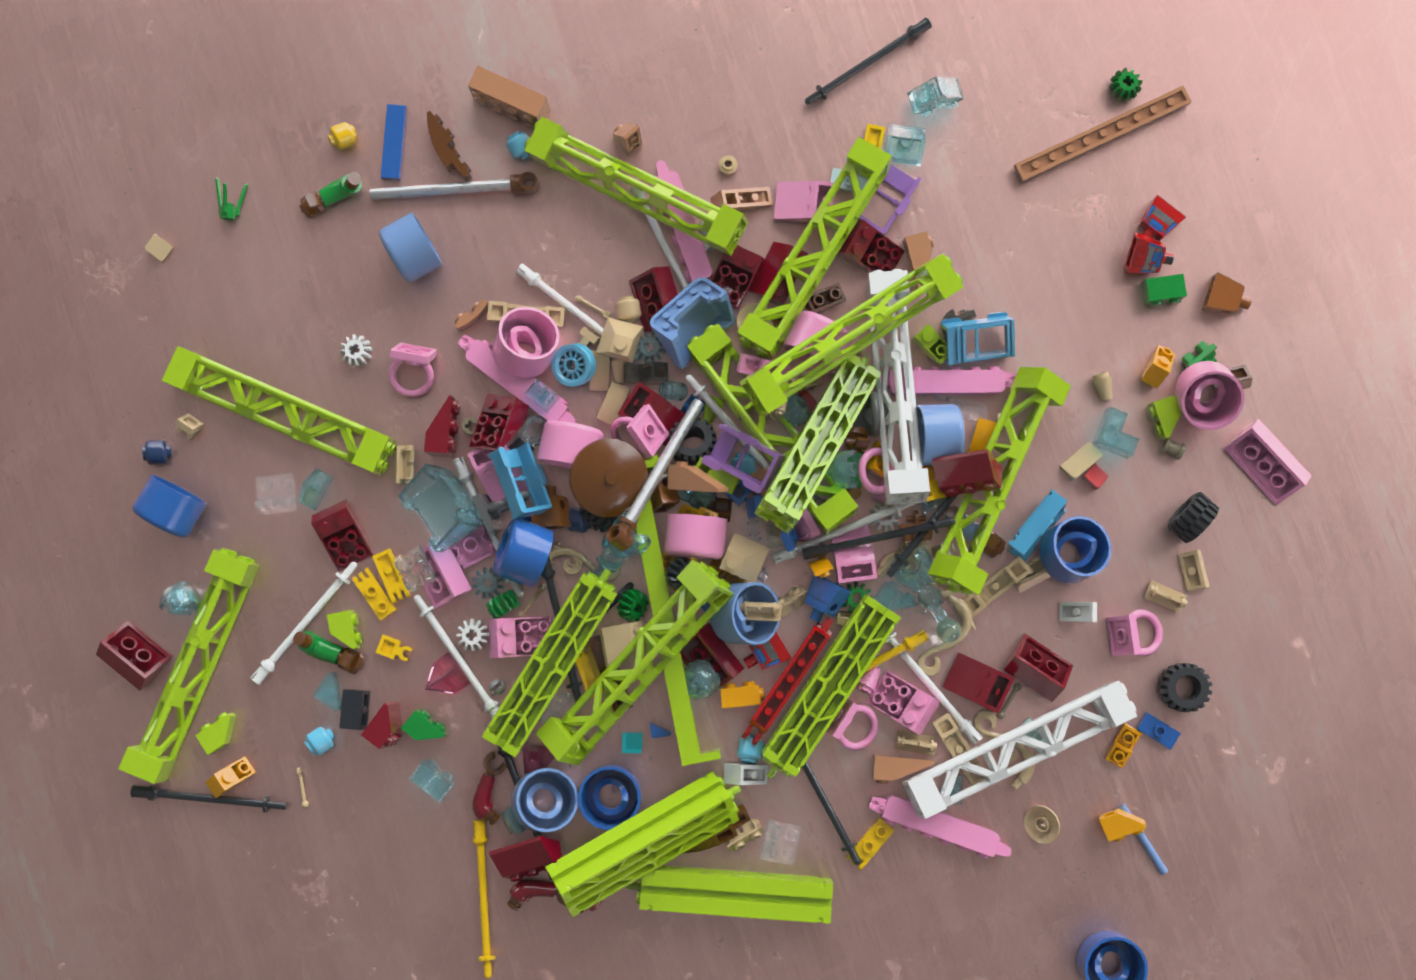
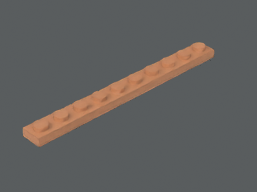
M1183 85L1016 163L1014 168L1021 182H1025L1189 105L1192 101Z

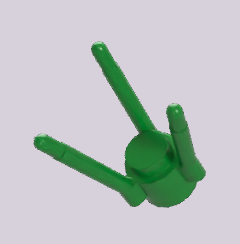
M215 178L220 219L235 220V216H240V208L248 185L244 184L237 206L234 208V204L227 203V183H223L222 203L219 178Z

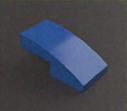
M761 495L745 499L748 519L759 517L754 512L762 500Z

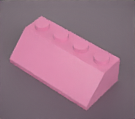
M1259 419L1244 429L1224 448L1275 505H1278L1304 487L1311 477L1309 472Z

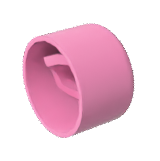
M520 307L506 313L500 321L493 344L494 357L499 366L507 373L522 378L535 377L543 373L551 364L559 342L557 325L549 315L531 307ZM518 342L529 344L533 347L535 353L530 354L522 350Z
M800 312L782 344L783 348L789 351L834 321L815 312ZM843 327L833 339L837 341L849 332ZM832 330L818 338V340H824ZM852 341L840 348L841 351L850 347ZM811 343V344L807 345L806 347H804V348L801 349V350H804V349H806V348H808V347H811V346H813L814 344ZM814 350L797 359L804 362L818 352ZM822 360L819 361L818 363L814 364L812 367L816 368V367L819 366L821 363H823V361H822ZM840 365L827 373L835 374Z
M1212 361L1195 363L1181 373L1175 385V396L1181 411L1187 420L1198 428L1206 430L1223 428L1232 423L1242 411L1244 405L1243 388L1231 371L1220 363ZM1216 384L1218 387L1217 395L1207 402H1200L1203 388L1207 385Z
M549 420L543 427L537 460L570 469L578 452L589 443L603 439L604 435L599 429L567 421Z
M667 514L664 538L665 554L695 559H722L725 554L728 519L691 514Z

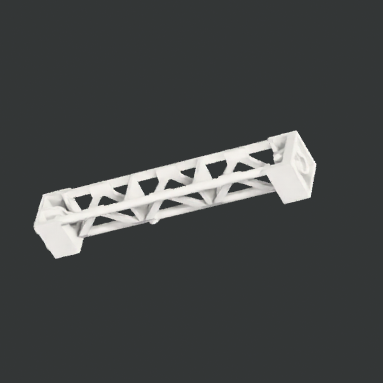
M894 269L887 272L875 270L869 273L866 285L867 300L908 274L907 270ZM909 288L895 294L886 306L890 307L907 296L910 292ZM883 297L870 306L876 307ZM906 306L898 310V315L906 311ZM908 321L899 326L901 343L898 342L897 328L890 332L891 343L886 344L883 337L872 343L874 367L878 371H880V367H883L882 382L880 375L875 385L880 409V439L886 505L926 503L930 492L928 468H922ZM874 326L870 328V332L875 329ZM878 345H880L881 349L884 352L880 360L878 354ZM889 366H893L896 402L893 403L886 391ZM901 366L904 368L907 401H904ZM884 402L890 411L886 418H884ZM907 423H909L913 461H910ZM894 424H899L902 462L899 463L892 451ZM885 425H889L888 438H887V439H886V428H885ZM889 461L894 468L892 471L889 470Z
M1120 681L1108 683L902 782L918 818L926 819L964 798L1109 728L1117 727L1137 717L1135 713L1137 711L1132 701H1129L1126 695V687ZM1093 702L1099 715L1083 710L1081 707ZM1071 716L1097 725L1063 742ZM1058 719L1052 737L1046 724ZM1038 729L1044 742L1028 737L1026 734ZM1016 742L1041 750V753L1007 769ZM1002 746L996 765L990 751ZM982 755L989 770L971 764L969 761ZM959 769L986 778L950 796ZM947 772L941 793H939L933 778Z

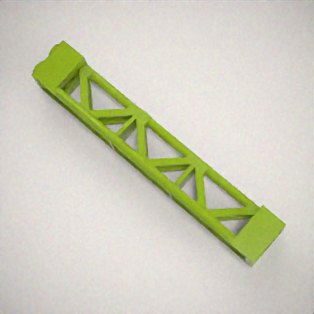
M542 116L535 123L534 132L531 138L527 139L524 150L534 161L732 256L749 223L744 213L725 204H722L721 208L696 197L570 136L561 125ZM569 144L585 153H588L600 159L601 161L599 162L593 158H590L566 145ZM563 152L596 168V173L581 172L561 157V153ZM555 159H557L560 163H562L571 171L557 165ZM620 169H621V170H623V171H625V172H627V173H629V174H631V175H633V176H635V177H637V178H639V179H641V180H643V181H645V182H647V183H650V184L654 185L655 187L652 188V187H650V186H648V185H646V184H644V183H642V182H640V181H638V180H636V179H634V178H632V177H630V176H628V175H626V174H624V173H621V172H619V171H620ZM590 179L602 180L604 187L590 181ZM615 179L649 194V199L631 196L614 182ZM611 187L618 191L621 195L610 191ZM673 196L679 197L709 213L706 214L686 203H683L673 198ZM668 204L703 220V225L686 223L667 208ZM643 205L655 206L657 213L643 207ZM664 212H665L668 216H670V217H671L673 220H675L676 222H674V221H672V220H670V219H668V218H666V217H664V216H662V215H663ZM696 231L708 232V234L705 237L697 233Z
M860 137L857 138L846 156L845 166L791 253L783 262L781 269L753 314L749 313L737 333L741 341L740 344L748 350L753 348L758 351L757 355L773 360L798 314L802 312L869 201L891 169L892 155ZM857 175L868 180L862 190L860 189ZM848 176L854 199L829 206ZM846 215L842 223L833 219ZM824 224L836 231L830 242L827 239ZM816 227L823 251L796 258ZM814 267L810 275L801 271V269ZM792 276L804 282L798 295L795 292ZM784 278L787 283L791 303L764 311ZM783 318L777 328L767 323V321Z
M944 253L932 258L740 381L739 383L759 415L769 414L788 401L787 398L934 303L945 300L964 288L963 280L952 268L953 264L950 258L945 256ZM915 276H916V277H920V278L915 279V280H913V281H911V282H909V283H906L907 281H909L910 279H912V278L915 277ZM914 285H921V287L890 307L886 306L895 294ZM926 293V296L905 312L893 317L892 314ZM883 297L876 307L870 306ZM862 310L865 311L864 313L859 314V315L853 317L854 315H856V314L859 313L860 311H862ZM865 317L870 319L837 341L833 339L843 327ZM873 326L875 327L873 331L861 340L841 351L840 348ZM832 330L824 340H818V338ZM811 343L814 344V345L811 346V347H808V348H806V349H804V350H801V349H803L804 347H806L807 345H809V344H811ZM814 350L818 352L783 375L781 373L792 360ZM819 361H823V363L807 375L788 385V381ZM780 363V365L772 373L769 371L770 369H772Z
M718 323L710 325L704 330V334L699 337H693L687 345L693 361L708 378L749 434L761 444L773 450L775 449L772 445L792 448L800 433L785 414L782 417H778V419L793 438L764 433L767 414L759 416V423L756 425L748 415L756 409L753 403L750 402L742 407L735 398L749 399L743 387L728 385L731 361L733 359L738 365L740 355L732 346V341ZM724 358L722 374L719 377L712 366ZM790 450L783 454L785 455L784 460L786 459ZM765 453V455L768 457V459H769V460L771 461V463H772L774 457H772V456H770L769 454ZM828 470L824 475V479L831 487L819 485L814 495L829 496L831 498L819 507L811 498L806 507L826 535L856 514L859 507L846 489L840 487Z
M177 346L161 380L379 476L386 472L389 465L387 461L396 450V441L386 435L180 346ZM207 368L216 371L214 374L203 378ZM228 382L236 405L203 390ZM241 383L251 387L247 398L244 395ZM262 392L272 396L257 403ZM284 406L292 429L258 414ZM297 407L307 411L303 423L300 421L296 410ZM317 416L328 420L312 428ZM339 429L349 453L314 438ZM352 431L364 436L358 449Z
M1046 367L1019 368L1010 388L1011 392L985 448L990 453L994 448L1002 454L996 458L999 464L1009 459L1002 473V488L994 489L993 493L992 491L984 490L987 501L971 498L973 494L965 493L954 517L956 522L950 526L941 549L938 550L928 574L934 577L933 581L941 585H947V589L951 592H961L967 596L971 594L980 595L988 573L978 568L977 565L1001 511L1006 507L1005 500L1030 448L1043 414L1048 406H1063L1071 388V385ZM1019 391L1032 395L1011 409ZM1032 405L1027 419L1024 421L1018 436H1016L1011 419ZM1003 427H1006L1011 445L996 443ZM968 504L978 509L965 519H962ZM983 516L978 530L975 531L969 544V550H967L962 529ZM953 538L957 540L961 557L947 554Z
M213 549L204 570L213 574V577L140 745L127 747L118 768L119 770L152 784L168 780L178 752L243 601L260 567L255 564L254 559L247 556H237L238 553L230 549ZM234 584L243 586L236 604H234ZM222 590H227L226 614L211 630L206 629ZM227 622L221 638L213 637ZM209 643H217L211 661H209ZM197 648H201L203 668L187 687L183 688L181 685ZM202 680L196 696L190 695L189 693ZM184 701H193L185 719ZM172 706L177 707V728L160 747L155 746ZM177 738L170 756H160Z
M692 560L677 576L682 583L680 588L652 619L637 631V635L577 702L561 719L551 716L537 731V736L557 761L578 766L594 749L595 744L705 623L734 595L729 589L731 587L730 584L724 579L720 580L717 576L719 573L712 566L708 567L702 561L698 563ZM686 596H687V597H688V610L685 612ZM679 600L677 621L675 623L658 624ZM708 602L711 606L696 621V611ZM677 634H681L683 637L670 650L666 646L667 643ZM656 635L664 636L661 639H659ZM644 642H645V643H646V656L643 658V650H644ZM637 647L634 669L616 670ZM661 653L663 655H666L658 663V665L654 667L653 659L657 656V654ZM639 680L641 683L628 696L625 690L632 682ZM615 681H622V682H621L620 685H618ZM604 688L605 701L601 705L602 689ZM595 693L592 715L574 716ZM616 700L623 701V703L613 713L612 704ZM593 726H598V731L587 742L583 736Z

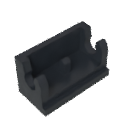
M343 689L339 728L352 730L366 729L368 725L370 690Z

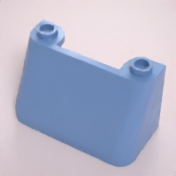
M700 277L690 283L651 318L650 325L674 364L683 369L692 359L691 353L687 350V345L693 337L701 336L708 326L716 325L717 323L725 330L734 324L736 319L727 291L709 279Z

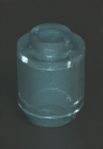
M666 380L660 384L659 394L664 399L683 401L688 394V389L683 382Z
M511 807L501 812V819L510 834L514 833L517 836L526 830L514 817Z

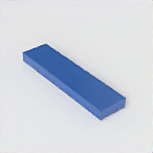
M387 104L381 179L401 180L407 114L406 105Z

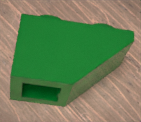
M416 709L401 727L414 740L442 738L448 735V732L445 731L446 727L439 721L435 723L430 718L431 714L424 709Z

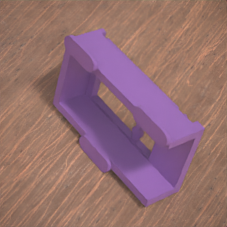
M893 160L891 161V169L883 181L904 194V199L899 203L897 199L894 200L877 189V193L893 202V205H897L898 208L884 229L862 215L858 219L865 220L883 235L887 233L897 216L904 213L911 202V195L922 179L918 177L915 180L892 165Z
M719 424L718 428L722 429V432L711 455H704L702 463L716 471L723 469L743 480L745 487L756 493L767 491L785 455L761 444L754 437L741 433L727 424ZM738 439L747 444L744 445L743 453L736 467L727 462ZM750 445L774 457L762 482L739 470L747 450L750 449Z

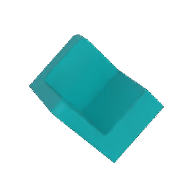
M623 732L622 753L641 754L643 732Z

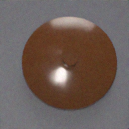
M599 439L583 447L575 456L569 473L570 488L576 501L586 511L601 517H617L628 513L648 478L647 467L640 453L630 444L618 439Z

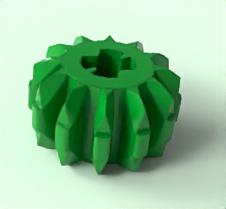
M1123 68L1122 72L1118 70L1115 76L1111 77L1112 83L1109 88L1114 89L1112 95H1119L1118 100L1124 97L1125 101H1128L1130 97L1135 98L1137 93H1140L1142 90L1140 85L1143 83V80L1138 79L1140 73L1133 74L1134 69L1128 72L1127 68Z
M854 582V589L850 584H847V588L851 593L846 599L847 602L842 607L845 608L849 605L848 613H851L853 608H856L859 604V601L853 602V594L859 593V598L862 599L864 595L871 592V589L863 591L865 588L864 583L858 588V582Z
M634 588L632 590L627 589L626 594L621 593L622 598L617 600L619 603L616 607L619 611L618 614L628 622L639 621L640 617H644L645 611H648L647 606L649 602L647 596Z
M508 590L488 601L486 604L487 610L494 619H497L519 607V598L513 590Z

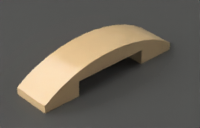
M489 301L487 320L500 322L503 316L513 309L531 307L549 315L557 327H563L565 308L514 305L498 301Z
M1020 556L985 581L980 595L971 594L963 599L971 610L972 618L1011 586L1032 572Z
M948 712L932 722L952 758L971 750ZM977 758L969 761L971 764L983 768ZM960 769L971 786L986 779L980 775Z

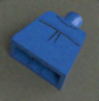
M813 575L805 599V603L814 608L809 618L820 623L823 614L832 617L836 616L851 591L825 577L820 579L819 576L814 577Z

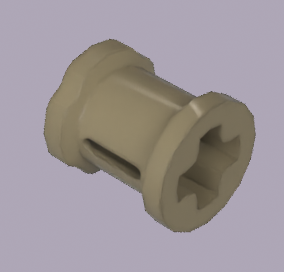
M473 417L466 418L462 423L464 432L473 436L475 427L473 431L468 427L471 426V423L476 425L478 420Z
M1169 437L1163 442L1160 452L1169 453L1179 460L1185 451L1186 444L1176 443Z

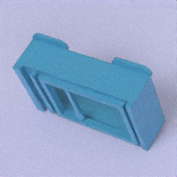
M1006 312L990 313L987 315V318L962 321L960 318H951L941 321L942 328L947 333V359L944 362L949 366L966 362L1015 357L1014 319L1009 317ZM1004 326L1005 349L980 352L978 329ZM975 329L974 353L966 354L965 331Z
M525 443L517 449L506 451L503 447H499L488 454L489 458L493 460V465L513 515L511 517L512 520L538 515L552 508L545 488L547 479L544 470L540 464H536L529 443ZM520 467L523 475L514 478L511 469ZM525 480L534 507L526 508L515 481Z
M1051 489L1050 493H1048L1018 530L1017 535H1014V540L1009 541L1007 550L1015 557L1020 556L1026 562L1037 548L1036 545L1052 525H1056L1067 511V500Z

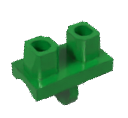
M1201 341L1195 347V351L1200 355L1195 358L1189 352L1182 357V363L1188 368L1202 361L1217 362L1214 358L1217 346L1215 344L1208 345Z

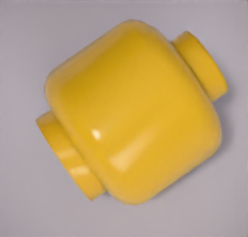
M346 122L332 126L330 128V135H328L331 146L335 145L339 150L355 145V140L358 138L353 125H349Z

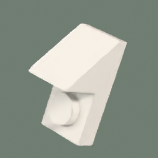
M1059 602V621L1097 622V602Z

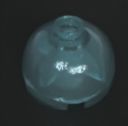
M856 450L839 451L827 470V474L830 475L833 483L840 488L855 489L859 482H856V477L858 476L860 457L854 454L857 452Z
M178 581L177 584L166 587L162 592L159 608L163 610L165 607L169 609L168 613L177 615H191V611H195L196 614L200 608V596L194 587L189 586V583Z
M697 659L685 667L684 673L688 694L692 699L703 700L709 698L719 689L718 672L715 674L710 663Z

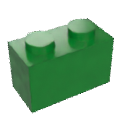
M1184 274L1149 278L1141 282L1144 305L1151 304V307L1163 305V302L1177 304L1181 303V300L1187 296Z

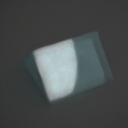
M889 123L885 152L892 155L893 162L921 166L926 143V128Z

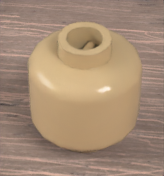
M634 296L620 297L619 301L616 302L615 307L618 320L633 324L636 323V319L641 317L640 302Z

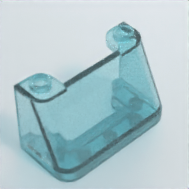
M425 464L398 495L403 507L407 510L417 511L433 534L428 542L429 547L434 552L446 551L483 524L475 503L456 475L448 468Z

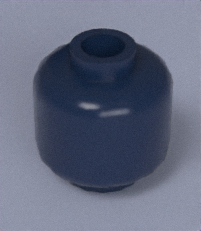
M164 440L147 441L145 446H142L143 461H147L149 465L167 463L168 457H171L170 445L166 446Z
M570 508L568 516L572 527L567 529L570 532L585 533L588 529H591L592 526L589 527L587 525L588 522L586 520L583 521V514L579 512L580 508Z

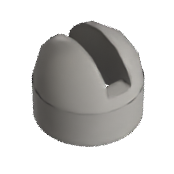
M495 679L490 683L489 688L493 694L499 695L505 691L506 686L504 681ZM500 683L501 686L494 691L493 688Z

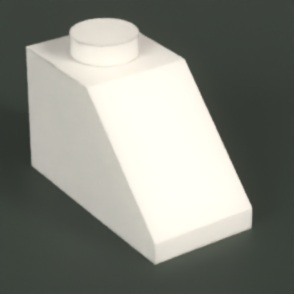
M724 763V783L760 785L767 784L768 776L766 775L768 773V764Z

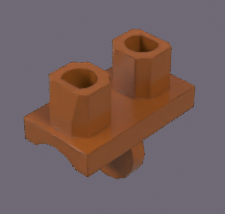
M914 510L913 516H906V521L913 522L914 524H900L898 529L920 525L919 521H926V515L919 516L918 510ZM932 530L928 532L923 540H932ZM913 534L902 536V541L913 540Z

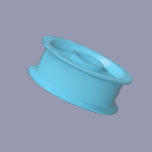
M583 344L564 345L557 349L552 358L553 374L565 386L583 385L589 382L595 374V357L592 351ZM573 361L575 362V365H576L575 369H574L573 366H572V362H573Z

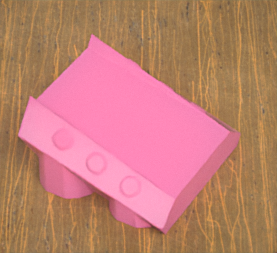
M806 508L800 520L794 526L799 537L797 542L809 541L820 534L818 527Z
M475 516L444 533L462 569L496 553L479 516Z

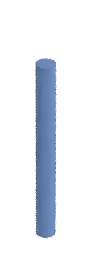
M1125 804L1118 807L1120 810L1131 814ZM1145 834L1136 835L1161 875L1168 872L1167 868Z

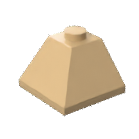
M608 317L596 353L632 363L644 327Z
M734 532L719 568L749 582H755L770 548Z
M643 621L599 629L606 667L637 635V631L644 627ZM637 647L621 664L635 662Z

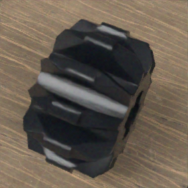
M683 556L681 558L675 557L674 561H670L669 567H665L667 570L664 574L666 582L675 590H678L682 585L677 576L691 562L690 559Z

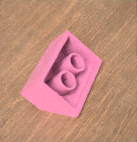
M446 538L427 545L409 558L434 610L471 590L469 582Z

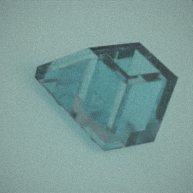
M885 581L873 597L874 600L891 611L916 607L918 605L915 601V596L909 592L905 594L899 590L900 586L893 581Z

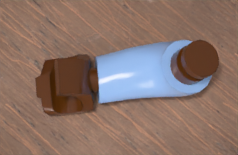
M950 506L946 511L945 519L954 518L959 507ZM966 512L964 513L962 519H965L966 517H968V515L966 514ZM974 521L963 528L964 539L971 541L980 524ZM992 531L983 553L991 558L1002 554L1006 541Z

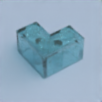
M935 76L907 92L913 113L922 114V116L931 114L935 108L943 106L947 108L956 107L958 102L964 99L959 80L955 77Z
M1109 407L1103 413L1092 444L1128 459L1134 455L1140 438L1122 432L1128 413Z

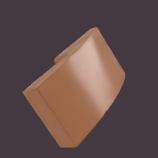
M483 299L480 302H476L471 310L473 313L470 314L466 311L463 314L460 313L455 320L456 324L454 327L460 332L471 327L488 311L489 303Z

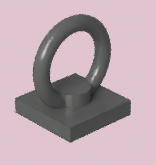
M871 391L853 423V428L857 426L864 427V430L868 431V437L880 436V409L878 395L875 391ZM884 402V418H886L890 411ZM885 425L886 435H888L889 425Z
M528 491L519 492L524 502L530 498ZM487 494L473 496L472 499L487 531L500 532L504 530L499 517L502 516L503 512L510 510L506 498L495 502L491 501Z

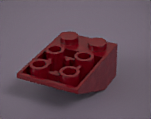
M858 220L837 254L850 264L869 274L875 270H882L883 272L894 270L905 250L865 220Z
M737 245L732 256L723 253L710 281L727 291L731 306L739 309L754 282L764 257Z
M641 382L637 383L618 412L619 417L634 418L644 405L649 404L669 435L671 427L674 428L676 422L680 423V419L685 415V413ZM668 437L662 443V445H664L665 447L669 442Z
M487 393L469 447L488 451H495L499 447L504 448L524 424L530 406L517 397Z
M452 395L448 396L425 433L424 452L430 456L453 457V454L457 452L455 434L459 432V423L456 420L457 415H460L461 405L458 404V401Z
M347 499L312 515L311 524L338 571L347 568L351 562L357 563L373 555L358 519Z
M958 652L942 688L998 714L1015 678Z

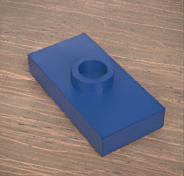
M794 527L789 533L782 530L780 537L786 550L790 552L796 547L799 539L798 533Z
M1145 712L1136 728L1170 750L1181 734L1148 712Z

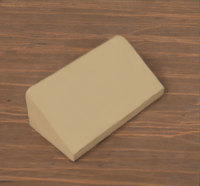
M1087 442L1060 467L1073 481L1099 460L1103 453L1093 444Z
M1201 550L1178 554L1187 592L1208 588L1209 582Z
M1040 556L1026 563L1032 572L1014 584L1019 593L1051 577L1042 566Z

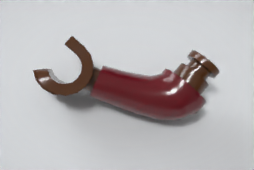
M495 751L489 752L483 759V767L486 772L482 774L472 802V809L478 820H489L491 826L501 816L500 813H495L494 803L491 802V792L495 782L494 776L501 774L507 768L502 763L497 769H491L490 763L495 759Z
M524 879L514 884L510 889L511 900L507 902L508 907L519 911L521 905L533 897H554L556 895L557 900L566 906L553 882L536 879Z

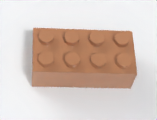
M477 66L468 84L475 102L481 105L487 104L498 113L503 111L513 120L520 119L525 121V124L531 128H534L535 123L540 120L541 116L546 118L549 113L550 107L546 96L480 66Z

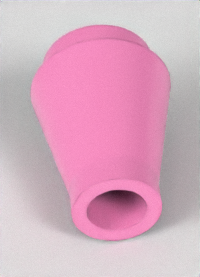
M875 667L865 672L858 682L857 689L867 695L874 692L881 669Z

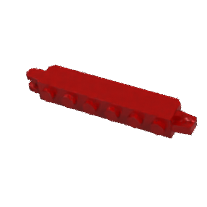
M827 617L822 625L817 623L750 720L749 726L741 737L744 739L748 737L754 726L760 730L751 743L755 746L762 735L768 731L830 639L832 632L828 629L834 622Z

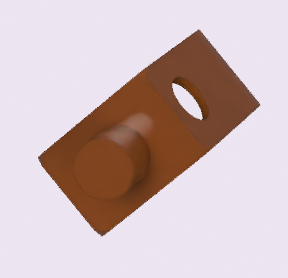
M1217 272L1211 278L1201 310L1233 315L1238 311L1239 307L1248 310L1252 299L1243 296L1244 285Z
M663 474L650 497L653 513L667 512L680 502L678 491L668 489V474Z
M546 485L545 488L552 508L541 514L533 515L531 523L550 530L572 527L568 516V499L564 496L556 495L555 485Z

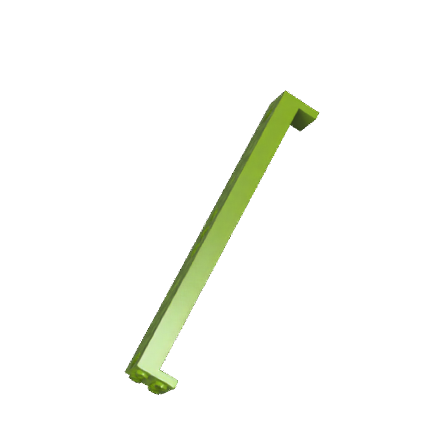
M658 455L647 458L645 461L647 472H651V468L655 467L659 460ZM649 498L635 524L637 525L636 530L654 616L670 599V593L664 576L665 571L651 499ZM673 608L668 611L658 624L675 623ZM678 634L667 643L666 646L670 650L679 641ZM657 635V637H658L659 639H661V638L664 636V635ZM679 652L665 667L664 674L682 766L721 759L720 748L700 752L681 653Z

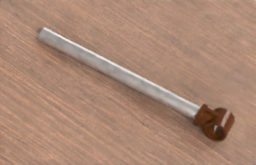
M527 171L522 174L510 175V179L370 189V199L382 200L511 190L512 194L526 193L532 195L539 190L540 184L536 175ZM527 180L534 181L533 185L529 187L525 186V182Z
M694 399L626 516L620 517L618 520L619 524L613 525L607 531V541L619 551H626L632 545L633 536L631 533L637 529L635 522L704 406L700 400Z

